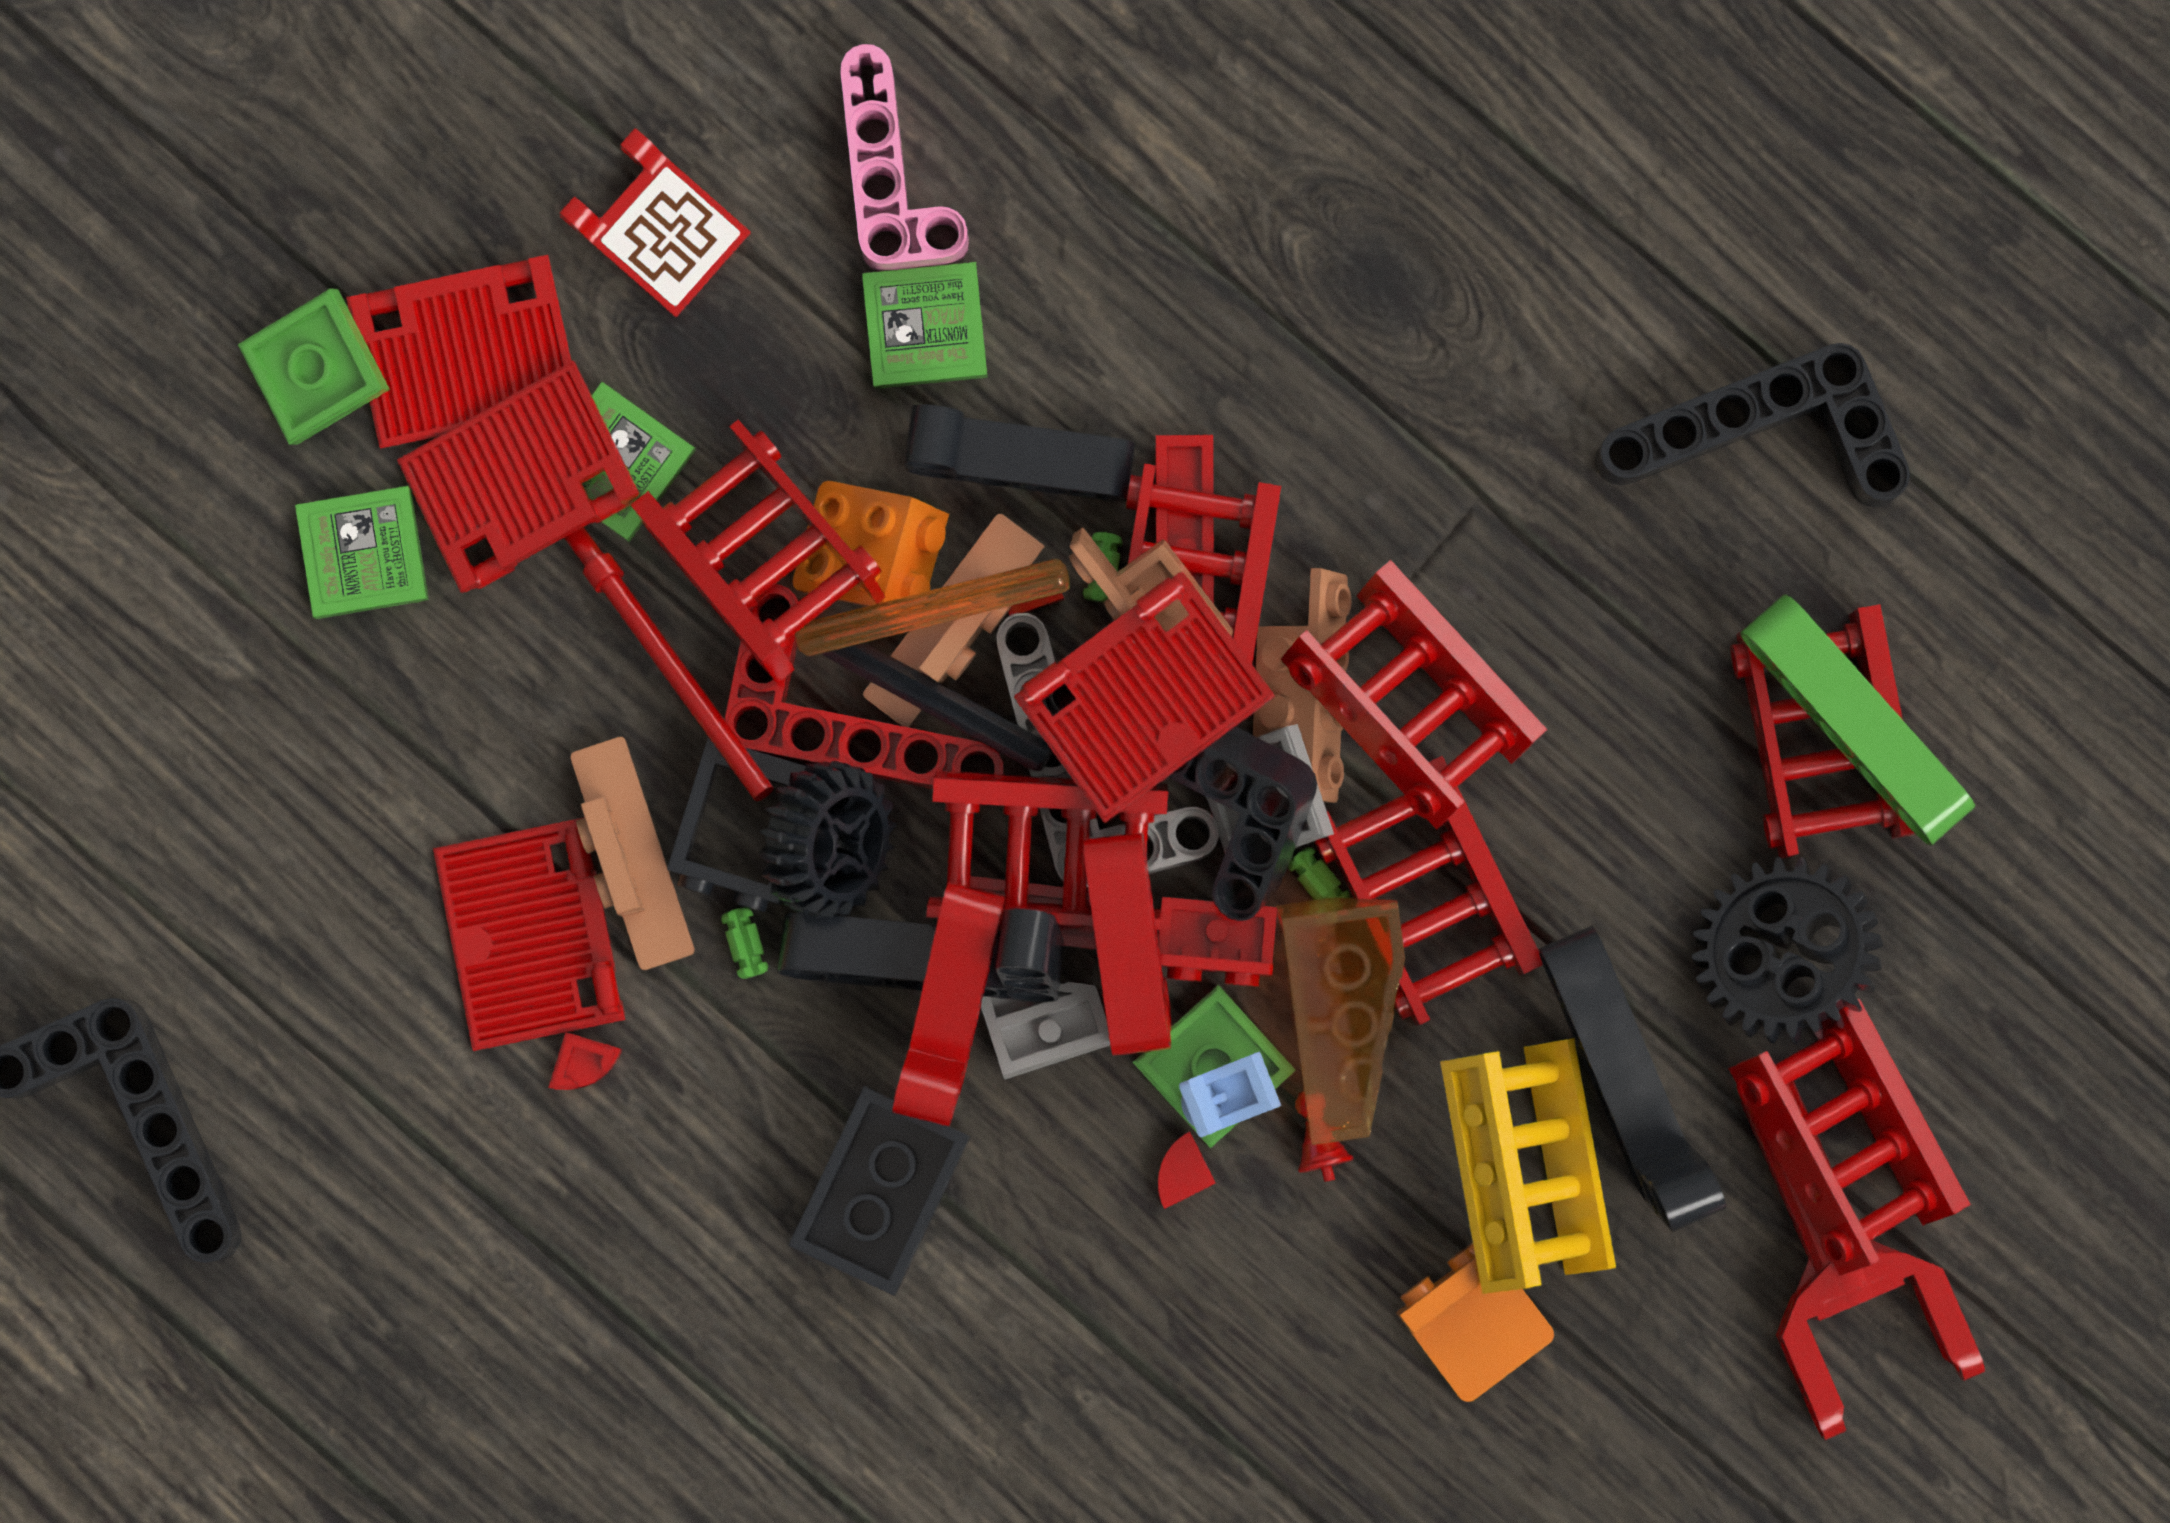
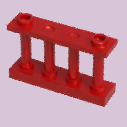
M738 419L729 427L744 449L743 452L676 505L670 501L662 508L651 493L647 491L630 506L648 532L776 684H778L795 670L783 652L791 645L788 639L857 584L861 585L876 604L886 596L875 579L882 571L870 554L861 545L853 551L778 466L776 461L782 456L765 433L760 430L752 436ZM759 468L777 489L709 543L702 540L695 546L685 535L692 529L689 523ZM792 506L810 527L743 581L739 582L737 579H734L731 583L727 584L718 574L725 567L722 561ZM826 545L843 566L775 621L768 618L763 623H760L750 612L758 606L755 600Z
M1144 463L1142 476L1131 475L1126 509L1136 510L1128 564L1157 544L1144 541L1149 507L1239 521L1240 528L1250 529L1247 552L1235 550L1234 556L1169 546L1189 572L1231 578L1230 584L1241 586L1237 609L1226 607L1225 612L1220 613L1233 629L1231 637L1252 664L1281 486L1258 482L1256 495L1245 493L1244 499L1155 485L1153 482L1156 465Z
M1390 560L1371 577L1356 595L1365 605L1364 609L1322 644L1306 630L1296 639L1280 660L1288 667L1293 680L1300 687L1312 693L1402 791L1413 811L1427 819L1437 830L1465 803L1455 791L1461 783L1497 752L1501 753L1510 764L1514 763L1547 731V728ZM1379 625H1382L1403 646L1404 650L1359 687L1336 661ZM1417 668H1423L1443 690V693L1401 729H1398L1379 709L1376 703ZM1457 710H1461L1482 732V735L1438 773L1415 746Z
M1881 605L1857 608L1849 614L1850 624H1844L1843 631L1827 633L1826 635L1843 654L1847 653L1849 658L1857 657L1860 673L1903 720ZM1740 632L1736 634L1738 644L1730 646L1731 661L1736 678H1745L1770 807V813L1763 814V827L1768 847H1777L1781 859L1789 858L1799 854L1796 841L1798 837L1880 823L1882 828L1890 827L1892 839L1915 835L1879 794H1876V800L1791 815L1785 781L1855 769V767L1838 748L1780 758L1774 725L1809 719L1811 717L1794 698L1770 702L1763 669L1766 667L1746 645Z
M1443 756L1429 762L1438 773L1447 766ZM1457 787L1455 791L1464 800L1459 788ZM1405 795L1338 827L1335 826L1327 811L1334 834L1318 839L1314 843L1325 864L1335 860L1396 984L1388 988L1387 991L1402 1020L1411 1016L1416 1026L1429 1021L1430 1018L1423 1006L1424 1003L1502 965L1506 970L1515 966L1519 976L1543 965L1538 948L1466 802L1444 823L1448 831L1440 834L1441 841L1361 879L1346 848L1416 815V813L1410 807ZM1451 861L1455 866L1462 862L1464 863L1473 881L1472 884L1465 886L1466 893L1397 927L1386 930L1372 902L1373 899ZM1476 913L1480 918L1487 914L1490 915L1499 934L1491 938L1492 945L1412 983L1397 953L1398 951Z
M936 771L933 781L932 802H945V811L950 812L947 884L951 882L970 887L974 813L980 812V804L1003 805V814L1009 815L1004 894L1006 899L1003 911L1016 908L1038 910L1054 915L1058 925L1094 927L1091 906L1085 905L1087 875L1084 858V839H1089L1090 820L1096 819V810L1072 778ZM1167 783L1157 784L1120 812L1119 820L1125 821L1124 835L1143 832L1146 854L1148 823L1154 822L1155 814L1167 815ZM1038 807L1062 809L1061 817L1067 818L1062 904L1027 902L1032 816L1038 815ZM929 897L927 917H939L943 897ZM1154 909L1156 928L1160 930L1161 909Z
M1860 998L1858 999L1862 1007L1860 1013L1845 1006L1839 1011L1843 1018L1844 1027H1837L1829 1019L1823 1021V1038L1779 1063L1774 1064L1768 1051L1729 1068L1737 1084L1740 1098L1753 1113L1818 1234L1825 1256L1834 1264L1840 1276L1879 1261L1880 1259L1870 1241L1912 1215L1916 1214L1923 1226L1955 1215L1971 1205ZM1833 1059L1848 1090L1802 1116L1786 1085ZM1861 1111L1876 1142L1830 1168L1814 1137L1854 1113ZM1888 1162L1904 1193L1858 1220L1842 1189Z

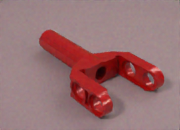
M1793 1081L1786 1085L1802 1116L1808 1114L1795 1082ZM1741 1100L1744 1112L1808 1256V1261L1797 1289L1789 1298L1775 1335L1822 1439L1825 1441L1846 1432L1843 1421L1844 1405L1807 1320L1812 1318L1821 1321L1905 1285L1903 1279L1908 1277L1942 1357L1953 1365L1962 1381L1984 1373L1985 1366L1943 1268L1871 1240L1870 1242L1880 1260L1870 1266L1841 1276L1839 1275L1834 1264L1825 1256L1818 1234L1753 1113ZM1817 1135L1814 1138L1820 1150L1822 1151L1827 1163L1829 1164L1830 1168H1832L1828 1160V1157L1825 1153V1150L1822 1146V1143Z

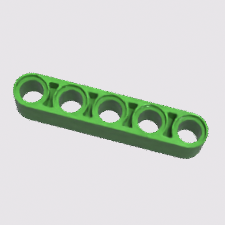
M1783 594L1740 632L1742 639L1754 655L1904 823L1927 845L1932 846L1975 808L1973 800L1959 782L1807 612L1790 596Z

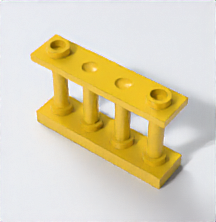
M1574 1038L1523 1047L1526 1064L1502 1069L1499 1051L1440 1062L1482 1294L1526 1289L1542 1285L1538 1265L1560 1260L1563 1262L1565 1275L1616 1268ZM1531 1087L1537 1122L1513 1126L1507 1092ZM1541 1145L1547 1179L1523 1184L1517 1149ZM1552 1202L1558 1237L1534 1242L1528 1207Z

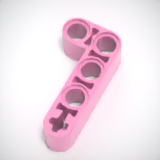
M862 44L853 47L846 53L841 62V81L858 239L864 261L871 269L877 272L957 264L964 258L969 243L967 227L962 216L957 211L948 207L908 210L895 82L890 59L882 49L875 45ZM862 66H873L874 73L876 74L873 78L876 101L869 100L865 102L864 89L859 77L862 73ZM872 119L880 120L889 127L886 138L875 144L867 143L858 136L861 125ZM878 175L887 176L895 182L893 193L882 200L872 199L864 192L867 181ZM948 225L954 228L959 234L956 243L946 250H937L931 247L927 242V236L934 227ZM883 231H891L902 239L898 251L889 256H879L870 249L873 237Z

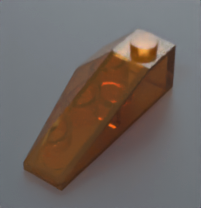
M1327 898L1278 905L1276 909L1311 1144L1317 1145L1370 1137L1383 1073L1382 1064L1388 1034L1391 1031L1394 1018L1393 1009L1399 979L1402 978L1405 963L1397 900Z

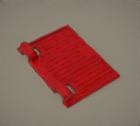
M549 255L346 297L349 311L390 389L370 401L380 449L438 437L572 361ZM530 282L534 283L537 298L509 303L507 287ZM399 310L402 327L375 332L372 316Z
M574 360L397 460L460 593L468 592L471 589L484 588L514 571L518 563L589 523H600L630 506L633 500L637 499L640 494ZM605 471L613 489L594 500L589 499L582 483ZM487 538L495 555L476 566L471 565L464 550Z
M1183 571L1171 579L1167 577L1136 600L1137 604L1064 659L1058 663L1056 661L1022 685L1023 689L1014 696L1016 702L1104 823L1276 697ZM1178 599L1189 613V616L1165 632L1154 616ZM1065 684L1076 700L1053 716L1042 700Z
M583 818L433 848L473 1051L626 1020L623 1001L620 1000L615 972L617 971L604 906L594 875H597L596 866L593 864L591 853L587 854L576 824L577 820ZM565 843L571 870L556 873L551 845ZM592 977L597 1005L583 1008L577 980Z

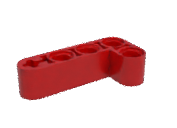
M1143 832L1084 839L1086 875L1112 1055L1171 1049L1172 1025L1166 976H1163Z
M948 882L938 917L910 1047L900 1075L892 1113L950 1127L969 1061L1006 896Z

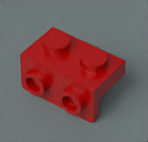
M1162 897L1158 943L1161 965L1168 968L1167 979L1201 982L1202 971L1225 973L1224 984L1259 987L1260 976L1271 977L1273 975L1272 963L1277 907L1263 906L1249 920L1236 921L1222 914L1214 904V901Z

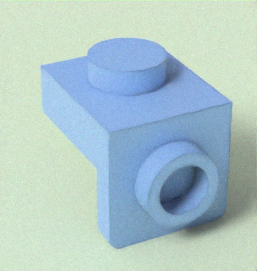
M1260 1051L1179 1084L1182 1093L1181 1106L1187 1121L1192 1126H1195L1199 1137L1207 1136L1281 1106Z

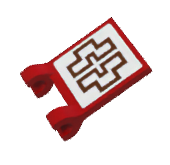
M634 128L620 144V150L643 169L639 176L600 218L575 196L559 214L563 221L594 245L677 318L746 240L751 231L671 162L647 137Z

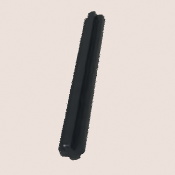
M816 617L800 630L798 640L801 644L1029 769L1041 771L1048 763L1052 750L1045 740L820 617Z

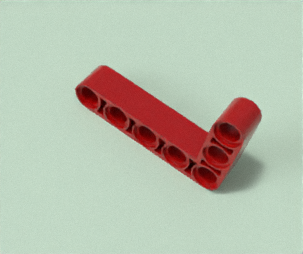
M775 584L755 600L758 606L750 612L762 623L760 611L767 601L773 598H781L786 600L792 607L798 602L795 594L789 588ZM800 631L788 639L791 645L783 651L792 665H794ZM740 642L725 721L745 748L780 759L805 764L839 761L862 768L865 772L871 773L875 778L933 789L936 771L962 772L964 762L974 755L988 757L994 763V774H1004V764L1000 754L995 749L979 741L788 704L786 699L792 672L778 684L774 680L766 684L752 681L749 676V666L755 657ZM750 710H759L765 713L768 719L766 732L755 740L741 738L737 731L739 718ZM806 721H814L821 724L825 731L823 743L813 751H802L793 742V734L796 728ZM863 732L875 734L881 740L879 755L868 763H860L850 755L852 739ZM917 744L931 745L938 753L936 766L925 774L914 773L906 766V755Z

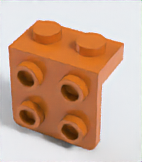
M833 481L823 482L818 488L814 507L852 551L861 545L870 554L882 571L875 579L886 596L876 604L861 585L857 584L838 600L868 606L899 620L916 623L930 594V581L938 552L945 541V527L949 514L910 496ZM824 545L796 567L793 576V586L795 589L808 594L843 565L829 548Z
M1473 1242L1447 1261L1452 1270L1434 1284L1429 1277H1426L1400 1297L1405 1306L1395 1312L1457 1396L1465 1402L1477 1399L1550 1344L1554 1338L1552 1327L1523 1289L1482 1294Z

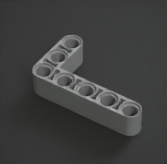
M1016 613L1007 617L999 626L996 635L998 652L1017 725L1043 739L1016 702L1014 696L1023 689L1022 685L1055 662L1048 632L1043 622L1031 614ZM1018 627H1028L1035 631L1039 637L1037 649L1027 656L1013 654L1006 645L1008 635ZM1063 765L1052 768L1045 766L1041 771L1029 769L1031 776L1072 778ZM1039 807L1055 870L1060 881L1063 883L1067 823L1056 821L1052 817L1049 808ZM1186 807L1167 812V815H1156L1154 822L1148 823V838L1153 845V855L1147 861L1149 874L1197 862L1208 857L1214 850L1219 837L1215 818L1207 810L1198 807ZM1097 819L1090 820L1089 839L1124 835L1125 824L1099 830ZM1187 819L1201 821L1209 831L1208 842L1198 850H1189L1182 847L1176 838L1178 825Z

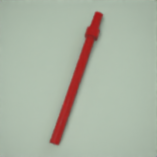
M585 527L564 537L585 566L583 570L585 578L597 593L603 592L754 801H760L767 797L774 787L622 580L624 571L610 553L603 554Z

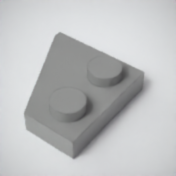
M1073 982L1060 983L1058 1000L1054 1002H1031L983 997L981 1009L1004 1080L1110 1046L1107 1019L1097 988L1094 985Z

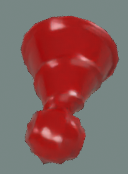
M1306 1089L1299 1093L1295 1101L1297 1112L1305 1119H1308L1305 1123L1306 1130L1304 1143L1302 1144L1303 1150L1297 1171L1305 1173L1321 1169L1324 1182L1335 1180L1332 1166L1350 1162L1354 1157L1347 1152L1344 1145L1340 1143L1332 1132V1128L1328 1127L1320 1117L1326 1107L1324 1095L1316 1089Z

